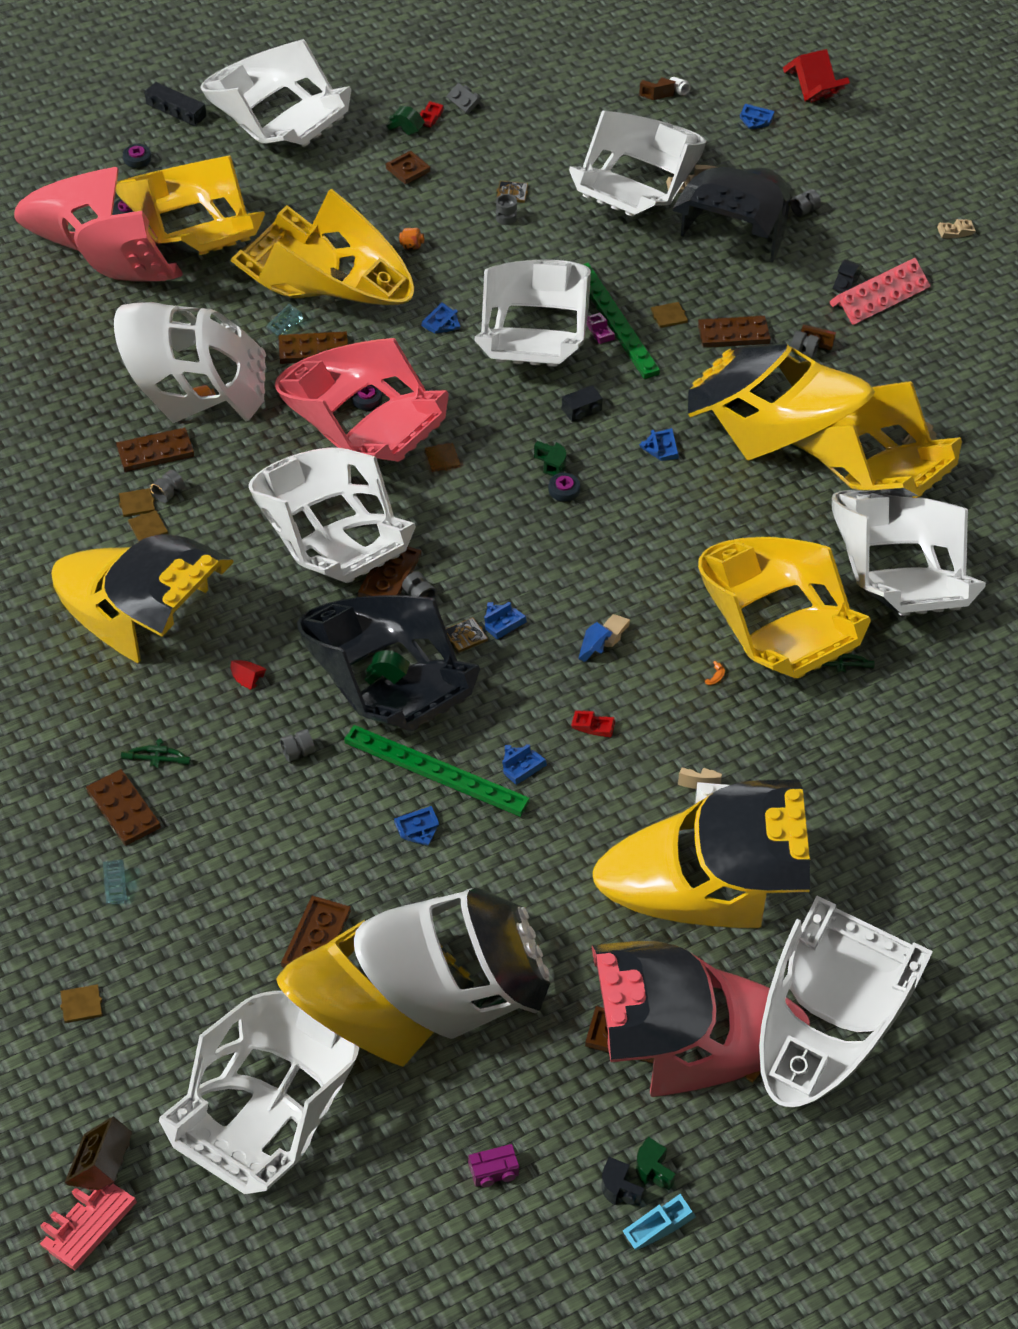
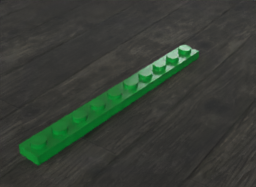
M582 264L591 270L589 297L599 312L606 318L608 326L615 333L616 338L643 379L659 375L660 369L590 264Z
M353 725L344 738L345 744L521 817L529 804L530 798L356 725Z

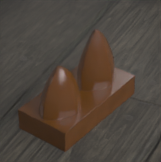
M803 324L801 332L807 333V336L820 337V348L833 349L836 332Z

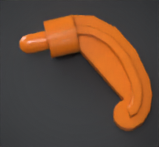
M713 662L717 672L711 680H705L706 685H714L724 677L725 669L721 663Z

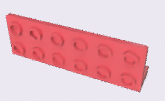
M913 258L837 295L829 302L832 307L836 305L842 306L851 324L855 325L928 289L930 284L916 258Z

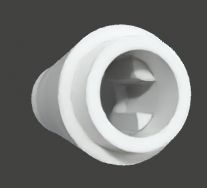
M677 77L670 78V80L676 81L675 91L679 95H686L690 91L688 81Z

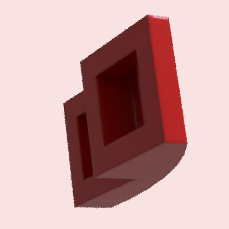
M429 101L425 110L422 109L420 116L425 121L423 126L431 128L441 116L444 105Z
M575 710L571 727L592 735L612 737L615 718L595 716L594 711Z

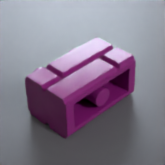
M512 1144L468 1155V1164L476 1187H489L494 1182L500 1180L509 1182L514 1180L516 1176H519V1164Z

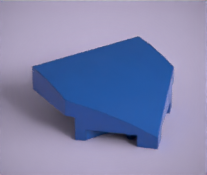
M745 104L740 114V119L749 129L762 128L771 124L775 111Z
M441 303L422 321L421 326L435 334L460 329L457 309L453 311L444 303Z
M672 428L655 432L652 429L651 435L646 441H642L639 444L643 450L661 461L679 458Z
M493 602L487 603V612L484 616L485 629L496 639L527 622L526 616L517 609L512 608L511 602L504 605H494Z
M598 622L591 625L585 632L578 659L585 662L594 651L602 654L605 641L611 637L613 632Z
M530 744L523 748H512V745H505V755L502 761L503 773L516 785L547 765L546 759L534 750H531Z
M432 806L394 819L395 826L402 839L429 846L439 826Z

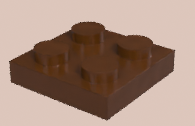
M412 151L386 163V169L405 185L431 172L430 166Z

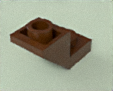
M663 77L660 78L657 84L642 80L639 96L651 100L674 96L676 81Z

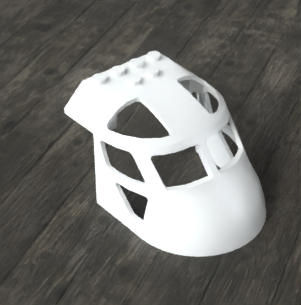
M154 302L124 304L117 309L114 317V332L122 360L138 387L172 423L224 401H227L246 422L251 419L264 402L265 350L245 331L221 313L212 309L172 306ZM189 311L198 312L197 318ZM174 312L181 313L191 323L186 324L172 321ZM211 314H213L219 320H221L222 324H219L211 320ZM196 344L199 362L175 359L172 347L179 352ZM209 347L223 353L236 362L237 372L232 382L224 384L213 365ZM183 372L207 375L219 392V395L199 396L188 383ZM172 374L187 394L182 395L161 391L156 383Z
M322 448L306 451L267 466L249 482V490L254 500L279 534L294 560L305 568L344 583L352 582L355 580V577L369 573L372 568L384 565L389 559L399 557V554L406 551L416 528L415 523L394 517L377 458L368 454L344 448ZM350 464L358 469L369 486L351 483ZM356 493L377 496L383 507L384 514L369 513L356 496ZM342 495L356 512V515L323 527L310 509V506L325 499ZM300 511L305 513L315 528L313 533L303 539L293 519V515ZM377 524L380 536L375 542L364 547L350 538L344 530L361 525ZM314 549L321 556L309 557L306 551Z
M270 991L254 995L241 1002L199 1036L188 1094L160 1116L159 1122L174 1149L243 1194L267 1191L304 1155L316 1128L324 1119L334 1097L341 1090L357 1058L359 1047L313 1019L295 1005L282 991ZM239 1020V1038L219 1047L230 1027ZM253 1049L271 1052L291 1062V1067L279 1088L260 1079L237 1073ZM234 1053L221 1076L200 1084L205 1069L211 1063L225 1055ZM299 1068L314 1078L321 1086L319 1090L305 1101L304 1107L286 1093ZM225 1089L244 1090L252 1093V1098L227 1126L220 1125L207 1113L209 1102L201 1097L210 1092ZM290 1119H293L298 1125L291 1150L286 1152L279 1148L271 1156L264 1153L262 1150L271 1142L280 1129Z

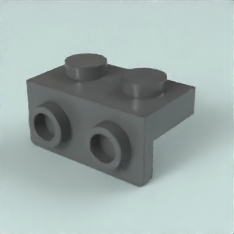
M460 83L446 96L448 100L467 115L477 104L480 107L483 106L480 101L482 98L477 93L472 94V90L468 86H462Z

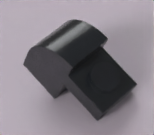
M845 259L838 269V276L832 289L841 293L851 289L853 283H857L863 266Z
M609 1157L602 1173L601 1189L603 1195L614 1205H616L618 1198H621L627 1204L640 1206L643 1200L644 1188L626 1181L630 1165Z

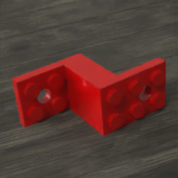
M827 49L799 55L783 67L784 73L798 74L805 101L816 102L822 97L825 99L832 98L850 84L849 77L835 80Z

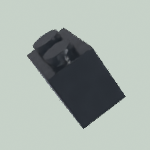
M591 385L562 396L561 409L570 421L573 422L602 411L603 398L594 386Z

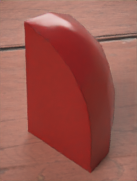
M243 660L231 661L233 677L239 684L250 690L257 686L255 683L259 677L263 678L266 672L265 668L252 662Z

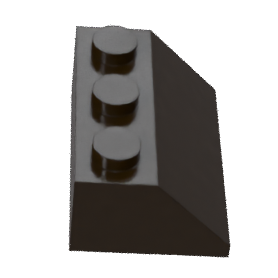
M113 1116L83 1135L64 1183L68 1186L100 1190L107 1185H112L118 1177V1169L124 1161L123 1156L130 1145L129 1140L132 1131Z

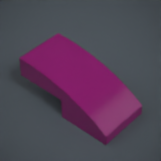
M601 313L587 317V326L599 344L615 340V333L607 326V320Z

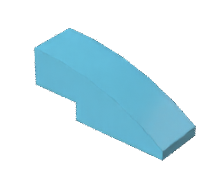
M679 1194L662 1207L659 1204L624 1229L623 1232L633 1248L638 1250L674 1232L696 1216L682 1195Z

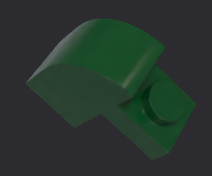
M400 106L389 117L386 127L392 130L401 126L405 133L410 135L419 131L425 121L415 109L408 106Z
M540 441L535 443L534 458L544 461L543 473L551 476L564 473L566 469L565 448L557 442L554 446Z
M379 651L374 655L372 663L366 669L365 681L371 685L383 675L395 684L406 675L410 662L394 651Z
M649 1136L637 1153V1176L645 1185L652 1179L657 1186L670 1190L675 1183L676 1174L662 1165L666 1159L667 1148Z

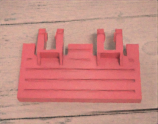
M115 1184L107 1185L100 1190L88 1189L92 1192L90 1196L75 1188L72 1194L76 1199L85 1204L86 1207L77 1203L65 1217L53 1211L50 1217L61 1227L57 1230L50 1224L43 1222L40 1225L41 1229L54 1238L55 1241L46 1236L40 1245L75 1271L137 1203L133 1196Z

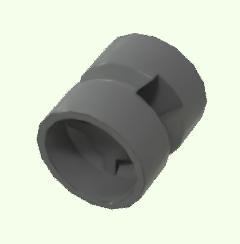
M810 189L793 197L790 201V206L797 217H802L809 212L819 209L821 199L815 190Z
M502 194L496 199V220L499 224L511 225L517 220V199L511 194Z
M797 330L790 346L809 358H814L819 348L820 337L807 336V333Z
M169 470L162 475V478L153 482L150 488L153 495L160 502L167 503L174 497V494H178L185 488V483L176 471Z
M418 571L409 574L402 583V588L409 596L435 598L437 594L436 589Z
M307 729L296 732L294 737L287 735L280 738L281 748L288 762L299 759L300 755L305 757L315 753L314 743Z

